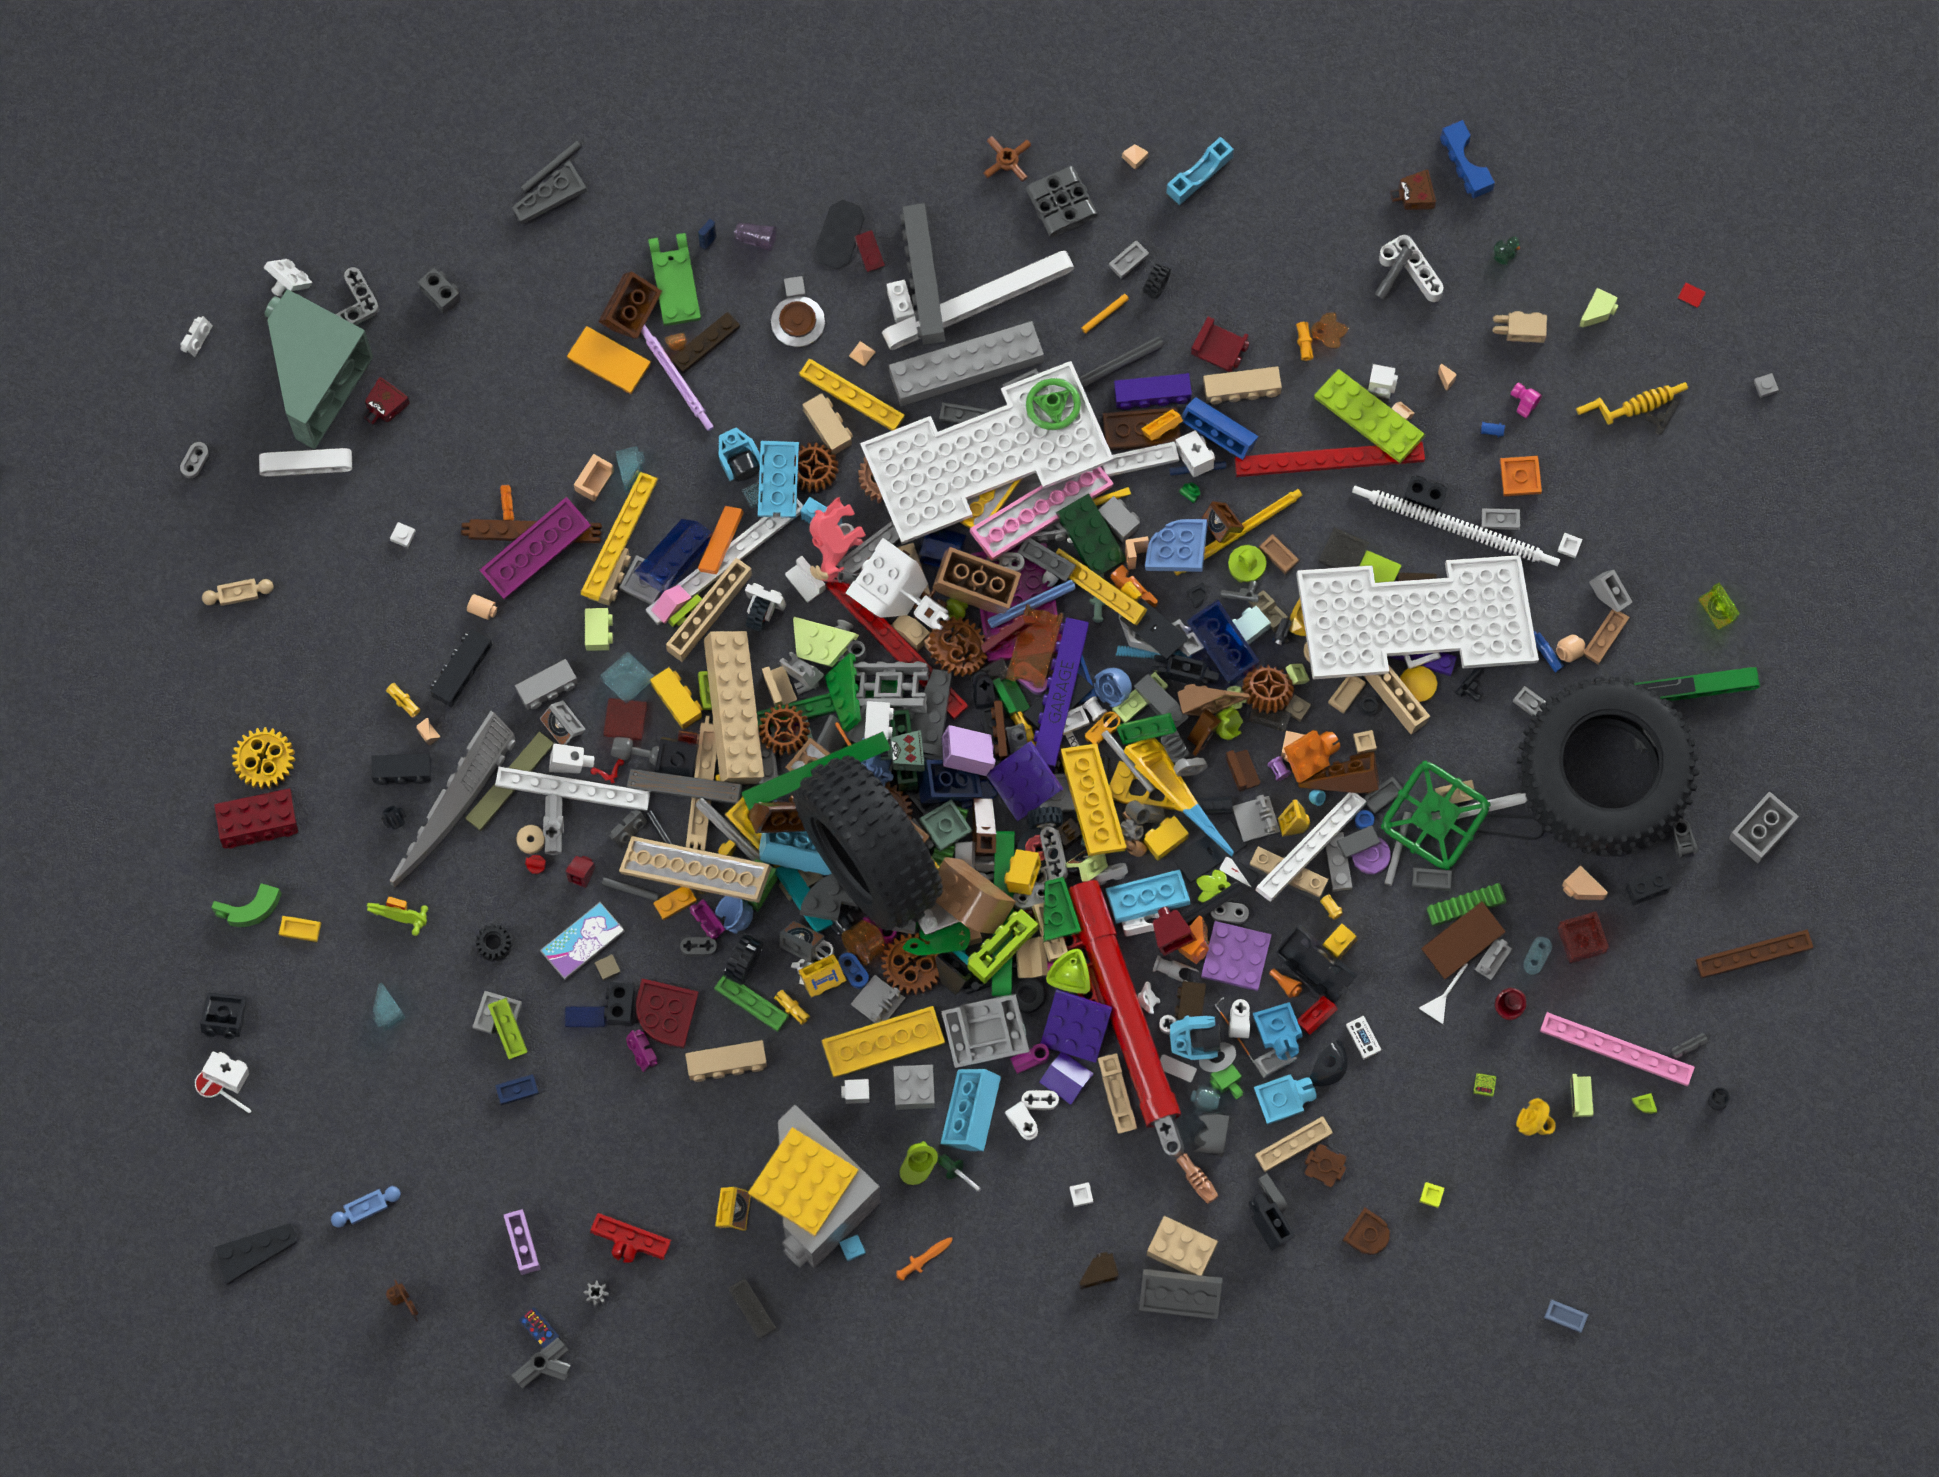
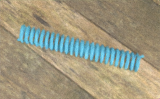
M1120 645L1116 656L1119 653V656L1121 654L1124 656L1125 654V657L1127 655L1128 657L1130 655L1133 657L1134 655V657L1137 656L1139 658L1140 656L1142 658L1143 656V658L1149 657L1150 659L1151 657L1154 659V655H1161L1134 647L1129 648V646H1127V649L1126 646H1124V649L1121 646L1120 649ZM1177 650V651L1174 653V655H1178V656H1182V657H1186V658H1191V657H1192V655H1191V656H1187L1186 654H1184L1183 652H1181V650H1179V651Z

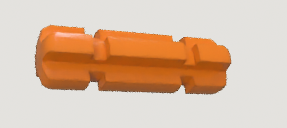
M502 485L500 491L502 495L503 519L514 520L510 485Z

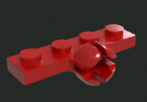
M600 1213L597 1214L590 1229V1233L613 1241L615 1244L612 1249V1256L620 1261L623 1254L624 1263L632 1262L637 1252H643L664 1260L671 1244V1240Z

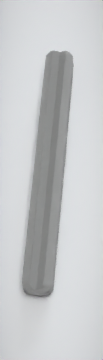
M704 798L697 801L695 806L734 842L740 850L752 861H755V859L760 860L759 851Z

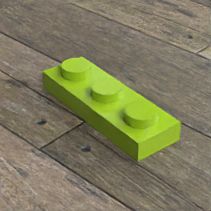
M507 997L488 1004L508 1059L527 1053V1048Z

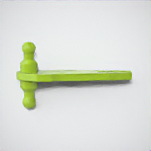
M376 903L367 904V911L402 923L413 924L412 934L414 936L419 934V930L427 922L426 912L428 907L426 905L422 906L421 912L418 913L413 910L407 911Z

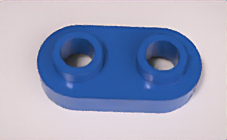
M849 952L843 953L839 957L838 962L844 976L853 987L858 989L865 987L869 981L867 971L854 954ZM846 961L852 963L849 967L844 965ZM860 976L863 978V980L861 982H857L855 980L856 977Z

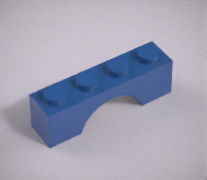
M1461 120L1443 128L1440 139L1443 146H1447L1449 158L1452 162H1455L1457 174L1460 178H1463L1467 193H1471L1472 197L1476 198L1492 191L1495 182L1487 167L1475 166L1466 159L1464 148L1469 144L1471 135L1464 121Z

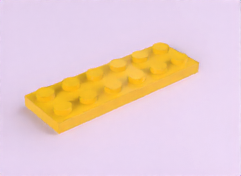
M1097 744L1060 749V758L1088 856L1125 851L1126 844Z
M933 1006L821 1041L833 1078L945 1044Z

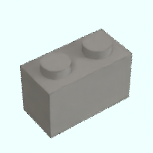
M1113 496L1099 509V512L1110 531L1124 543L1125 540L1140 528V519L1134 512L1130 513L1126 509L1127 506L1121 499L1117 500Z

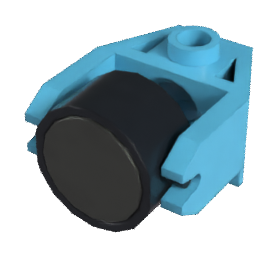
M738 428L719 435V461L730 481L734 478L738 482L744 481L760 471V453L753 439ZM750 450L752 452L735 458L729 465L727 463V459L744 451Z
M1188 1015L1184 1019L1170 1025L1172 1053L1191 1060L1218 1057V1051H1221L1219 1022H1215V1017H1189ZM1202 1028L1203 1047L1194 1048L1191 1045L1190 1031Z

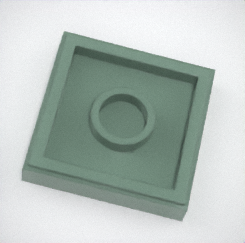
M952 799L919 818V822L939 852L972 833V829Z

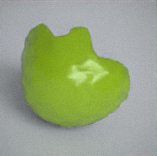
M1234 707L1223 709L1215 715L1221 720L1216 729V733L1221 738L1232 740L1241 734V731H1238L1243 720Z

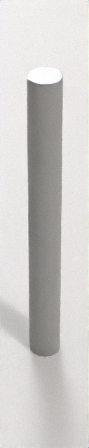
M1107 730L1101 734L1102 737L1149 793L1153 792L1155 787L1135 768L1136 764L1124 753V750Z
M1404 812L1402 820L1411 818L1412 813ZM1409 824L1400 826L1399 833L1406 837ZM1396 841L1384 883L1388 886H1392L1403 844Z

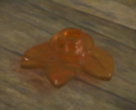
M1335 312L1324 314L1320 321L1314 323L1311 327L1312 336L1317 340H1321L1325 346L1330 348L1340 347L1339 338L1343 337L1348 331L1347 326L1336 322ZM1322 329L1324 332L1319 334L1317 330Z

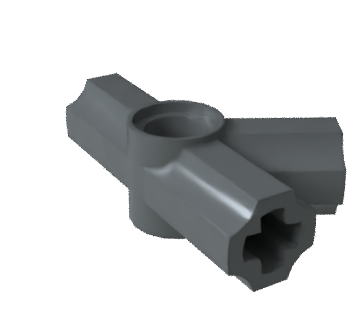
M557 1337L542 1351L534 1354L531 1360L511 1376L522 1389L540 1374L566 1381L571 1365L559 1361V1359L569 1350ZM538 1359L545 1360V1365L541 1368L535 1366V1362Z

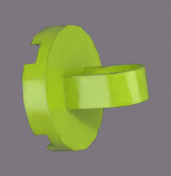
M1240 546L1234 549L1229 557V572L1239 582L1257 581L1265 572V556L1255 546Z

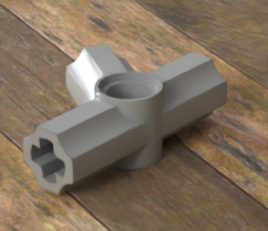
M549 795L546 796L545 816L543 818L545 854L558 855L562 854V833H564L562 796Z

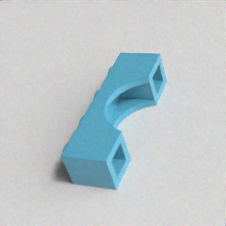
M1222 137L1218 138L1207 148L1202 158L1191 169L1184 173L1180 172L1167 184L1166 193L1180 205L1233 158L1234 149Z

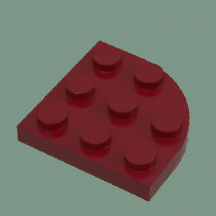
M642 978L636 1000V1013L641 1027L652 1039L666 1045L684 1049L699 992Z

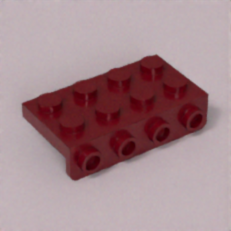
M290 788L214 804L219 838L224 849H232L246 844L251 845L265 840L270 841L284 836L289 837L298 833Z

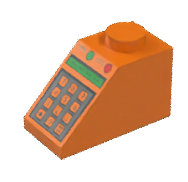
M1200 915L1189 926L1197 940L1178 949L1182 955L1195 964L1203 959L1209 950L1207 925Z

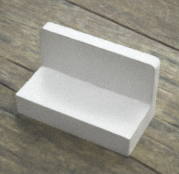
M801 556L796 560L797 565L787 571L785 576L805 601L809 603L824 592L826 587L822 580L815 579L811 575L809 563Z

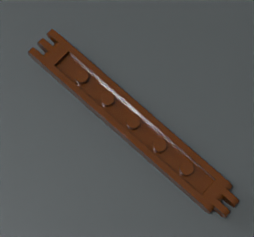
M470 519L469 523H462L461 527L469 530H461V535L468 536V539L514 541L537 521ZM589 523L591 527L572 543H601V538L593 536H601V531L594 529H601L602 524Z

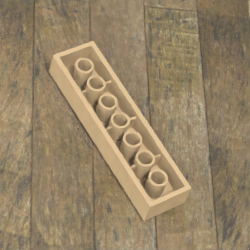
M747 631L710 632L704 638L720 781L735 784H758L764 778Z

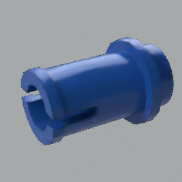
M1482 422L1481 434L1497 435V438L1504 435L1505 425Z

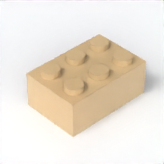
M1164 1216L1147 1250V1256L1185 1274L1203 1276L1218 1241Z

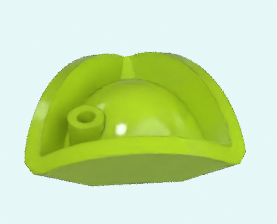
M1073 949L1060 956L1047 973V983L1069 992L1088 993L1090 991V980L1082 951L1080 949Z

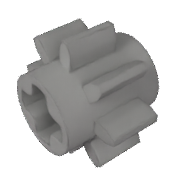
M1127 818L1120 825L1124 840L1131 842L1132 840L1140 839L1143 835V826L1133 819Z
M598 1281L594 1285L588 1283L589 1289L584 1291L585 1295H589L586 1299L587 1303L593 1301L595 1307L598 1302L605 1304L604 1296H609L608 1292H603L606 1289V1285L600 1286ZM594 1290L597 1291V1292L599 1291L600 1296H599V1297H597L596 1295L593 1296V1293H592V1292H593Z

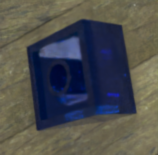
M944 529L925 535L919 554L920 562L940 567L944 553L949 547L962 551L966 535Z

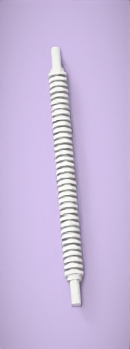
M1358 486L1353 488L1352 493L1369 498V501L1373 502L1374 505L1376 502H1378L1377 506L1383 503L1382 507L1385 508L1387 505L1388 510L1390 507H1392L1391 511H1394L1396 508V513L1402 510L1401 514L1403 515L1406 512L1405 516H1408L1410 513V518L1416 515L1415 519L1417 520L1420 517L1419 521L1422 522L1424 518V523L1430 520L1429 524L1432 525V522H1434L1433 526L1436 527L1438 523V528L1444 525L1443 529L1446 530V527H1448L1447 531L1450 532L1452 528V533L1458 530V535L1461 532L1463 537L1467 534L1466 538H1469L1471 535V540L1477 537L1476 541L1478 542L1481 539L1480 543H1483L1485 540V545L1491 542L1490 546L1492 547L1495 544L1494 548L1497 549L1499 545V550L1505 547L1504 551L1507 552V549H1509L1508 553L1511 554L1513 550V555L1519 552L1518 555L1520 556L1524 554V559L1527 555V560L1533 557V562L1541 560L1555 566L1559 565L1560 559L1544 554L1538 547L1535 551V546L1533 545L1531 549L1529 548L1530 544L1524 547V542L1521 546V541L1519 540L1516 544V539L1510 542L1511 538L1509 537L1506 540L1507 536L1505 535L1503 539L1501 538L1502 534L1496 537V532L1492 535L1493 531L1490 530L1488 534V529H1485L1483 532V527H1480V530H1478L1479 526L1477 525L1474 529V524H1471L1470 527L1468 526L1469 522L1463 525L1464 521L1462 520L1459 523L1460 519L1457 518L1455 522V517L1449 520L1450 516L1448 515L1445 518L1446 514L1443 513L1441 517V512L1435 515L1436 511L1434 510L1431 513L1432 509L1429 508L1427 512V507L1421 510V505L1417 508L1418 504L1415 503L1413 507V502H1410L1408 505V500H1405V503H1403L1404 499L1402 498L1399 502V497H1396L1394 500V495H1391L1390 498L1388 493L1384 496L1385 492H1382L1380 495V490H1373L1371 492Z

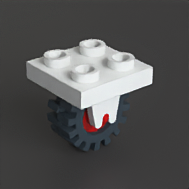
M753 583V586L747 584L745 592L748 598L751 599L747 610L746 627L761 632L766 622L770 621L774 609L784 611L786 602L781 596L782 594L775 590L768 592L763 590L764 587L759 584Z

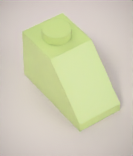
M1597 288L1579 326L1586 327L1608 320L1610 314L1614 315L1618 308L1616 304L1618 297Z

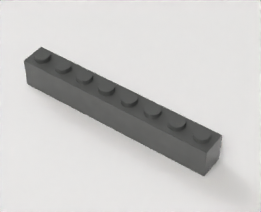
M925 203L903 206L904 214H900L901 225L906 227V230H902L904 241H908V246H905L906 257H910L911 261L907 262L908 272L913 274V278L909 279L911 289H915V294H912L913 306L917 305L918 310L914 311L916 322L920 321V326L917 327L918 338H922L923 345L944 342L945 335Z

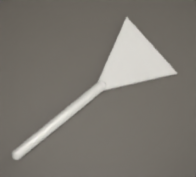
M1468 963L1462 966L1443 995L1419 1007V1009L1443 1024L1446 997L1468 966Z

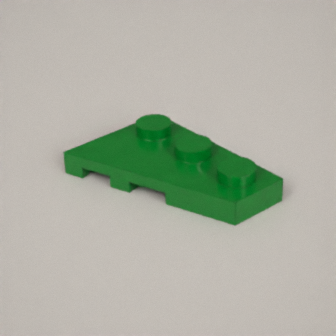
M1064 877L1045 881L1043 943L1080 933L1081 929Z

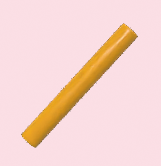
M1123 294L1081 327L1083 332L1087 333L1129 300L1128 296Z

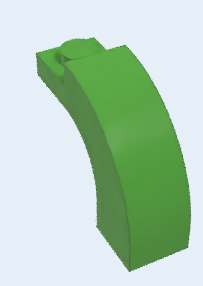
M261 883L255 899L248 905L233 907L214 901L211 908L217 917L223 919L228 917L227 921L230 926L248 927L265 920L275 910L282 893L278 888Z

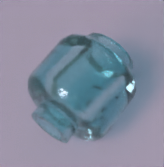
M1200 1085L1197 1091L1193 1090L1191 1102H1194L1196 1110L1211 1113L1214 1109L1217 1110L1220 1094H1217L1216 1088Z

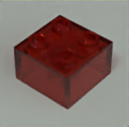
M1597 911L1564 920L1558 924L1557 929L1569 964L1607 952L1609 946Z

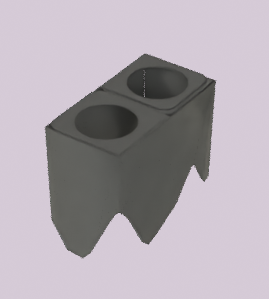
M1202 1112L1207 1115L1199 1116V1119L1205 1123L1207 1128L1200 1131L1196 1136L1194 1142L1200 1148L1193 1152L1223 1156L1230 1116Z

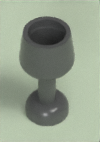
M615 737L611 756L626 761L631 757V754L649 758L650 763L656 766L659 747L655 746L651 751L633 747L632 739Z

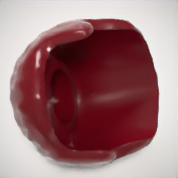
M1516 988L1502 990L1495 999L1496 1012L1506 1020H1514L1520 1017L1526 1009V996Z

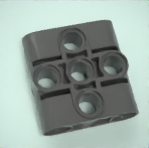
M1073 166L1035 181L1026 187V191L1037 211V216L1041 219L1050 237L1065 233L1092 221L1098 216L1087 194V188L1082 184ZM1051 184H1056V185H1058V187H1057V188H1051L1050 185H1051ZM1076 192H1081L1083 195L1077 197L1074 194ZM1062 199L1065 200L1066 203L1059 204L1057 201ZM1047 207L1049 208V210L1045 212L1042 211L1041 208ZM1072 215L1074 219L1068 220L1065 217Z

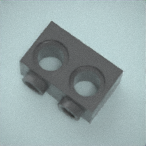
M433 268L418 281V286L445 314L461 300L460 290L454 283L451 285L447 281L448 278L442 271L438 272ZM432 281H438V282H439V283H438L437 285H435V286L430 285V283H431ZM444 294H451L449 298H443Z

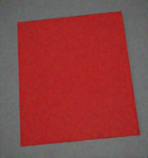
M1685 283L1678 298L1699 307L1706 292Z

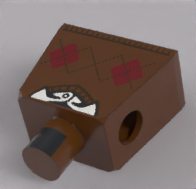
M1428 169L1400 179L1399 190L1390 191L1392 202L1402 200L1405 210L1435 209L1436 199Z

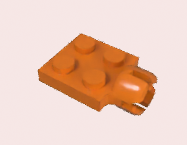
M1312 730L1284 747L1297 782L1305 781L1330 765L1329 757L1340 748L1339 742L1333 745L1334 742L1339 740L1333 732L1326 731L1319 735L1317 731Z

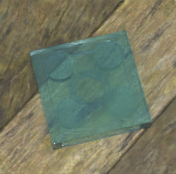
M629 652L625 653L600 675V679L625 703L629 702L651 683L650 679L654 677Z

